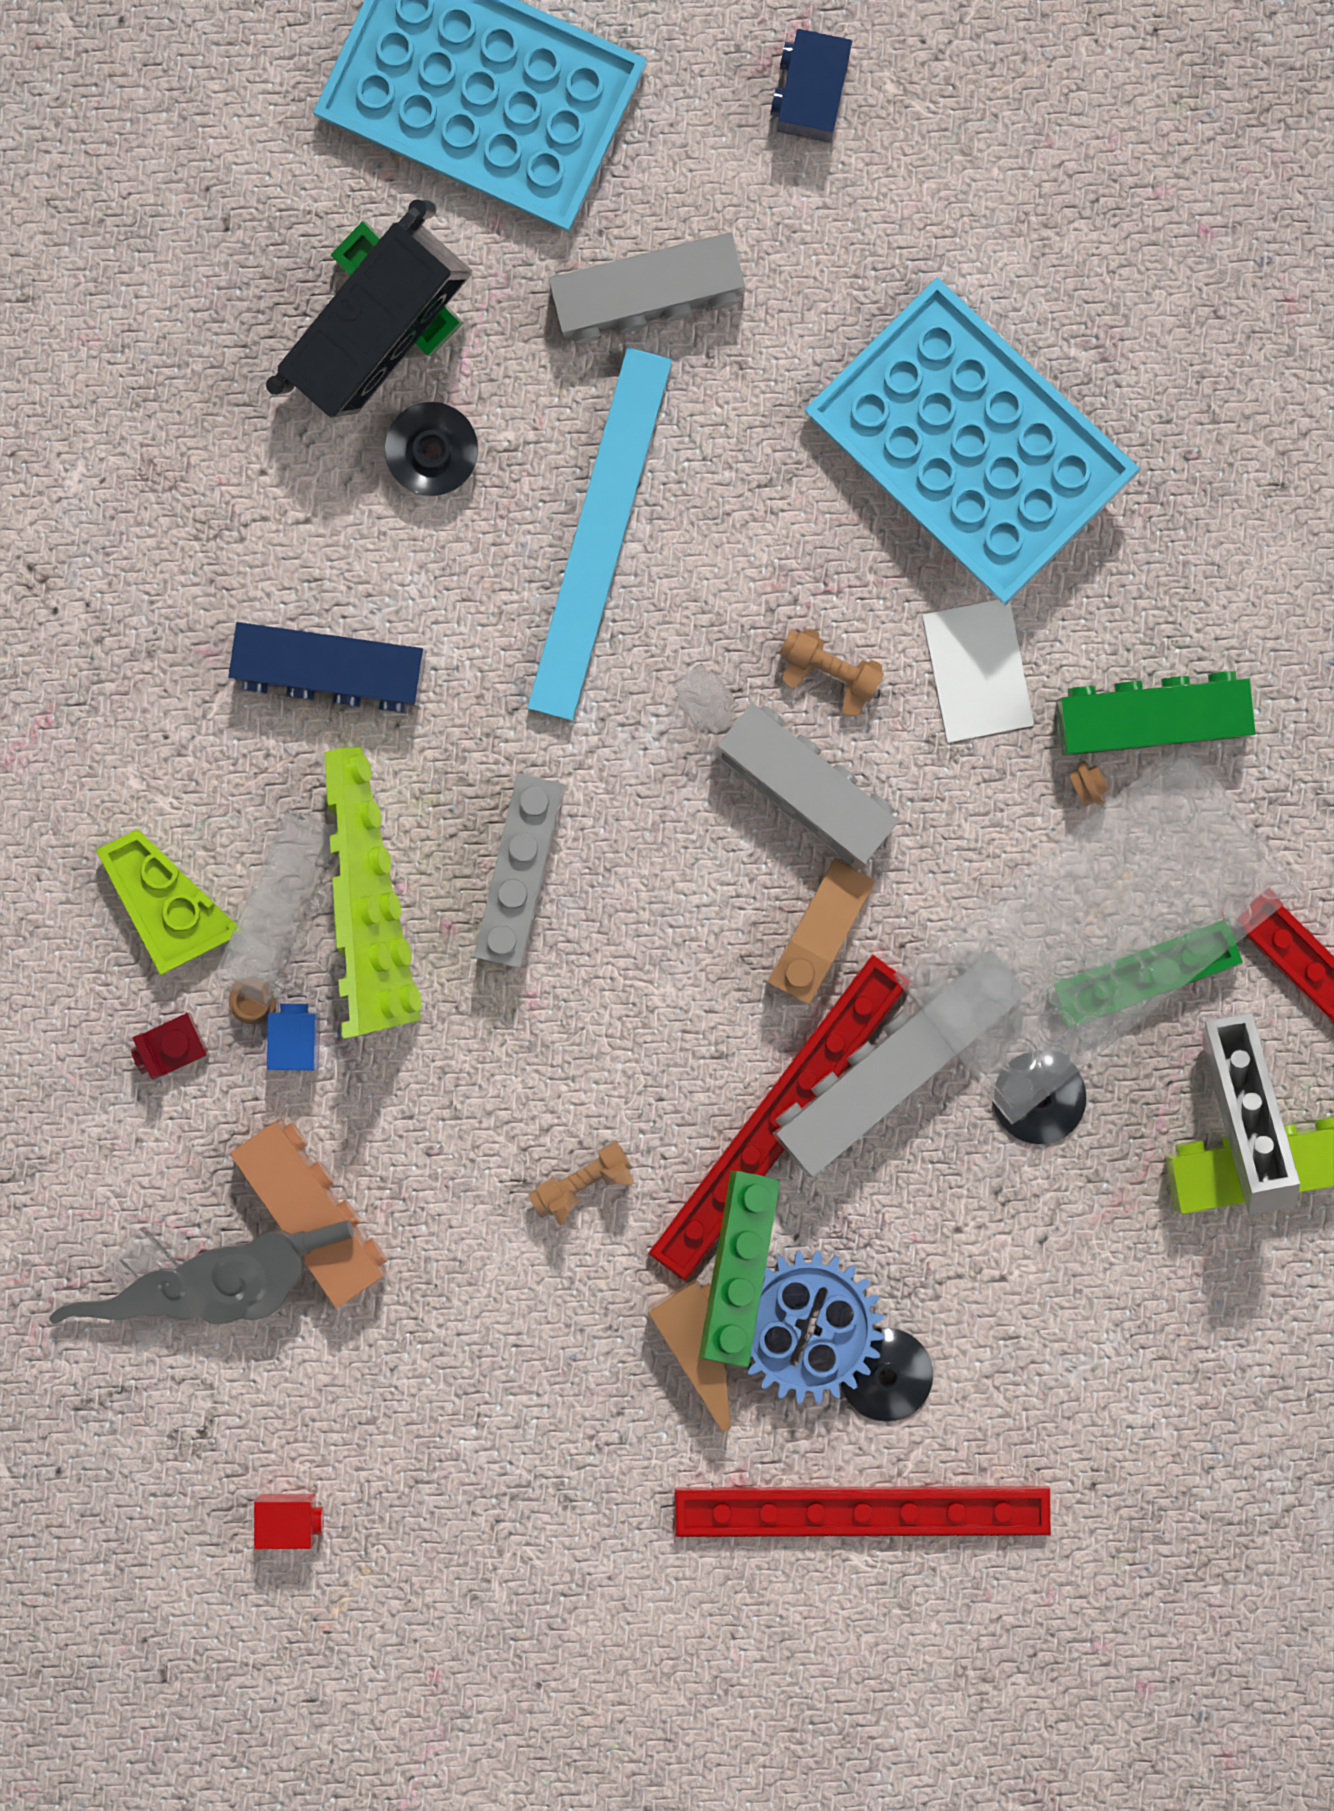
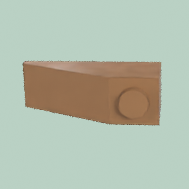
M834 858L767 982L810 1005L870 893L875 880Z
M694 1278L649 1306L648 1313L724 1433L731 1428L725 1363L698 1358L711 1284L708 1283L702 1287L697 1278Z

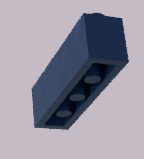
M236 622L228 678L240 682L239 690L267 694L268 686L287 688L286 697L314 701L316 692L333 695V704L360 707L361 699L379 701L378 710L406 714L407 706L419 707L427 652L419 647Z

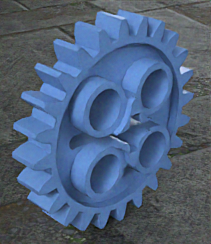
M799 1250L795 1254V1264L790 1266L781 1255L777 1256L779 1270L774 1273L767 1266L765 1268V1280L762 1286L750 1356L753 1357L755 1362L750 1366L747 1373L753 1375L763 1371L766 1374L761 1385L763 1389L769 1387L774 1381L779 1383L778 1398L781 1399L790 1388L796 1390L797 1403L800 1404L805 1397L806 1391H812L817 1404L821 1403L823 1390L828 1388L838 1399L840 1398L839 1384L844 1381L853 1389L857 1388L856 1381L852 1375L856 1370L866 1375L871 1373L863 1362L865 1357H880V1353L872 1348L870 1344L871 1341L885 1339V1335L877 1330H873L872 1324L884 1320L885 1317L881 1313H871L869 1308L876 1304L880 1298L878 1295L865 1297L862 1292L869 1285V1279L866 1278L854 1283L851 1279L855 1274L856 1266L851 1265L844 1272L839 1271V1256L837 1255L830 1260L828 1265L822 1264L820 1251L816 1250L811 1263H805L804 1257ZM790 1283H802L809 1290V1301L804 1307L792 1309L783 1302V1290ZM821 1287H825L827 1295L816 1318V1324L822 1328V1331L819 1335L811 1333L799 1364L792 1366L790 1359L801 1336V1329L795 1325L798 1318L802 1320L808 1318L818 1290ZM838 1300L850 1304L853 1311L851 1321L842 1327L833 1326L826 1319V1309L832 1302ZM772 1327H784L792 1336L791 1345L784 1352H772L765 1345V1334ZM820 1344L828 1345L835 1352L833 1365L827 1370L822 1371L814 1369L808 1362L810 1350Z

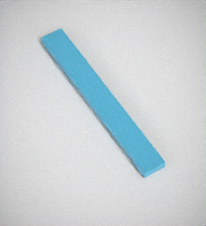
M630 347L626 349L527 707L530 710L570 721L574 720L672 365V359Z

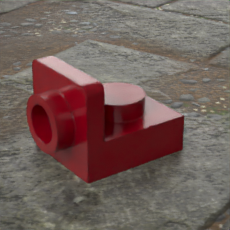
M190 1012L132 1037L136 1046L131 1049L133 1060L140 1073L145 1074L148 1072L152 1080L209 1055Z

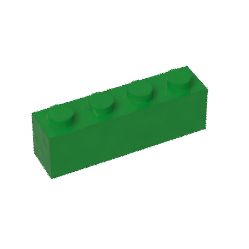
M1236 671L1207 674V683L1190 684L1189 676L1163 678L1161 679V687L1143 689L1142 681L1115 683V692L1096 694V686L1068 688V697H1061L1056 700L1062 756L1245 738L1256 735L1250 678L1237 679Z

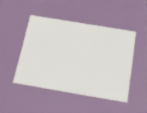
M999 600L922 615L947 743L1035 726L1010 602L1004 606Z

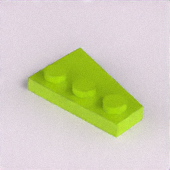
M139 829L96 849L98 857L160 976L245 933Z

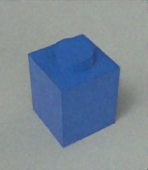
M280 1003V1012L268 1013L267 1070L315 1071L319 1069L320 1013L308 1012L309 1004Z

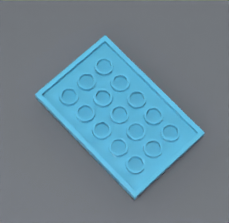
M364 0L313 114L318 119L570 233L647 66V59L520 0Z
M938 277L804 409L805 414L1004 606L1140 472V468Z

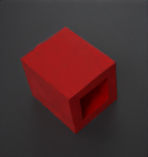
M260 1494L254 1501V1549H311L316 1541V1535H323L324 1508L316 1507V1494Z

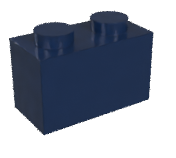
M797 28L794 43L785 41L780 63V70L788 71L785 89L775 88L770 116L778 117L777 132L828 143L832 142L853 40Z

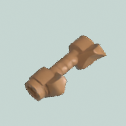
M791 629L779 652V655L787 658L786 661L789 662L783 673L784 682L791 688H795L814 667L821 669V671L829 673L835 678L838 677L839 680L847 683L842 713L849 716L859 715L865 702L870 703L883 678L884 673L882 672L881 664L870 660L869 662L861 661L856 667L851 664L849 665V663L823 650L824 640L819 638V632L807 629L804 632L800 631L798 633Z
M617 1140L598 1150L599 1157L591 1164L586 1165L564 1179L557 1181L552 1177L535 1187L536 1190L528 1194L541 1218L550 1214L555 1217L559 1225H564L567 1215L579 1203V1199L575 1194L601 1178L604 1179L607 1186L633 1184L634 1179L629 1171L633 1168Z

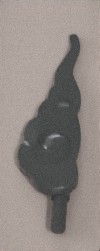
M345 1220L309 1232L300 1231L290 1234L284 1230H271L254 1238L249 1244H235L214 1248L189 1259L178 1268H162L146 1273L113 1298L66 1304L52 1313L49 1320L53 1324H58L72 1316L124 1320L142 1314L146 1316L165 1314L180 1320L200 1317L212 1324H226L238 1319H262L270 1316L281 1307L290 1289L303 1275L305 1268L304 1255L311 1253V1250L354 1238L353 1226L349 1220Z

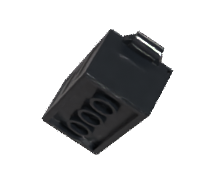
M413 200L408 206V212L401 220L393 222L277 366V374L268 378L266 388L269 393L275 395L290 393L295 386L330 418L358 414L472 275V269L422 226L426 219H431L436 213V207L433 202L429 200Z

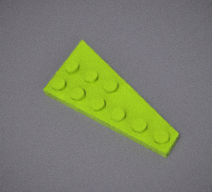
M362 746L338 748L324 752L327 803L331 812L337 816L335 835H330V851L334 855L339 854L340 876L332 877L336 947L340 955L346 959L344 979H339V994L343 999L348 998L350 1021L341 1022L342 1039L421 1020V995L417 986L413 983L409 965L411 963V949L402 933L399 919L401 917V903L392 887L390 878L391 858L388 850L383 846L380 832L381 812L379 806L373 800L369 782L371 779V766L367 757L363 754Z

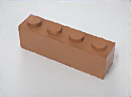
M281 1118L229 1154L282 1230L294 1234L300 1231L309 1232L345 1220L351 1222L354 1238L311 1250V1253L304 1255L306 1266L337 1309L381 1279L387 1273L383 1264L388 1260L373 1238L366 1241L356 1227L361 1223V1220L351 1204L346 1199L340 1203L329 1188L334 1185V1181L320 1161L313 1164L306 1155L303 1148L308 1144L293 1122L286 1126Z

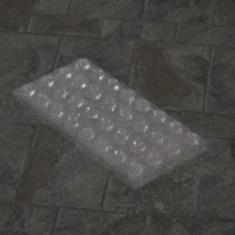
M1184 742L894 973L893 976L1007 1120L1013 1124L1304 888L1189 744Z

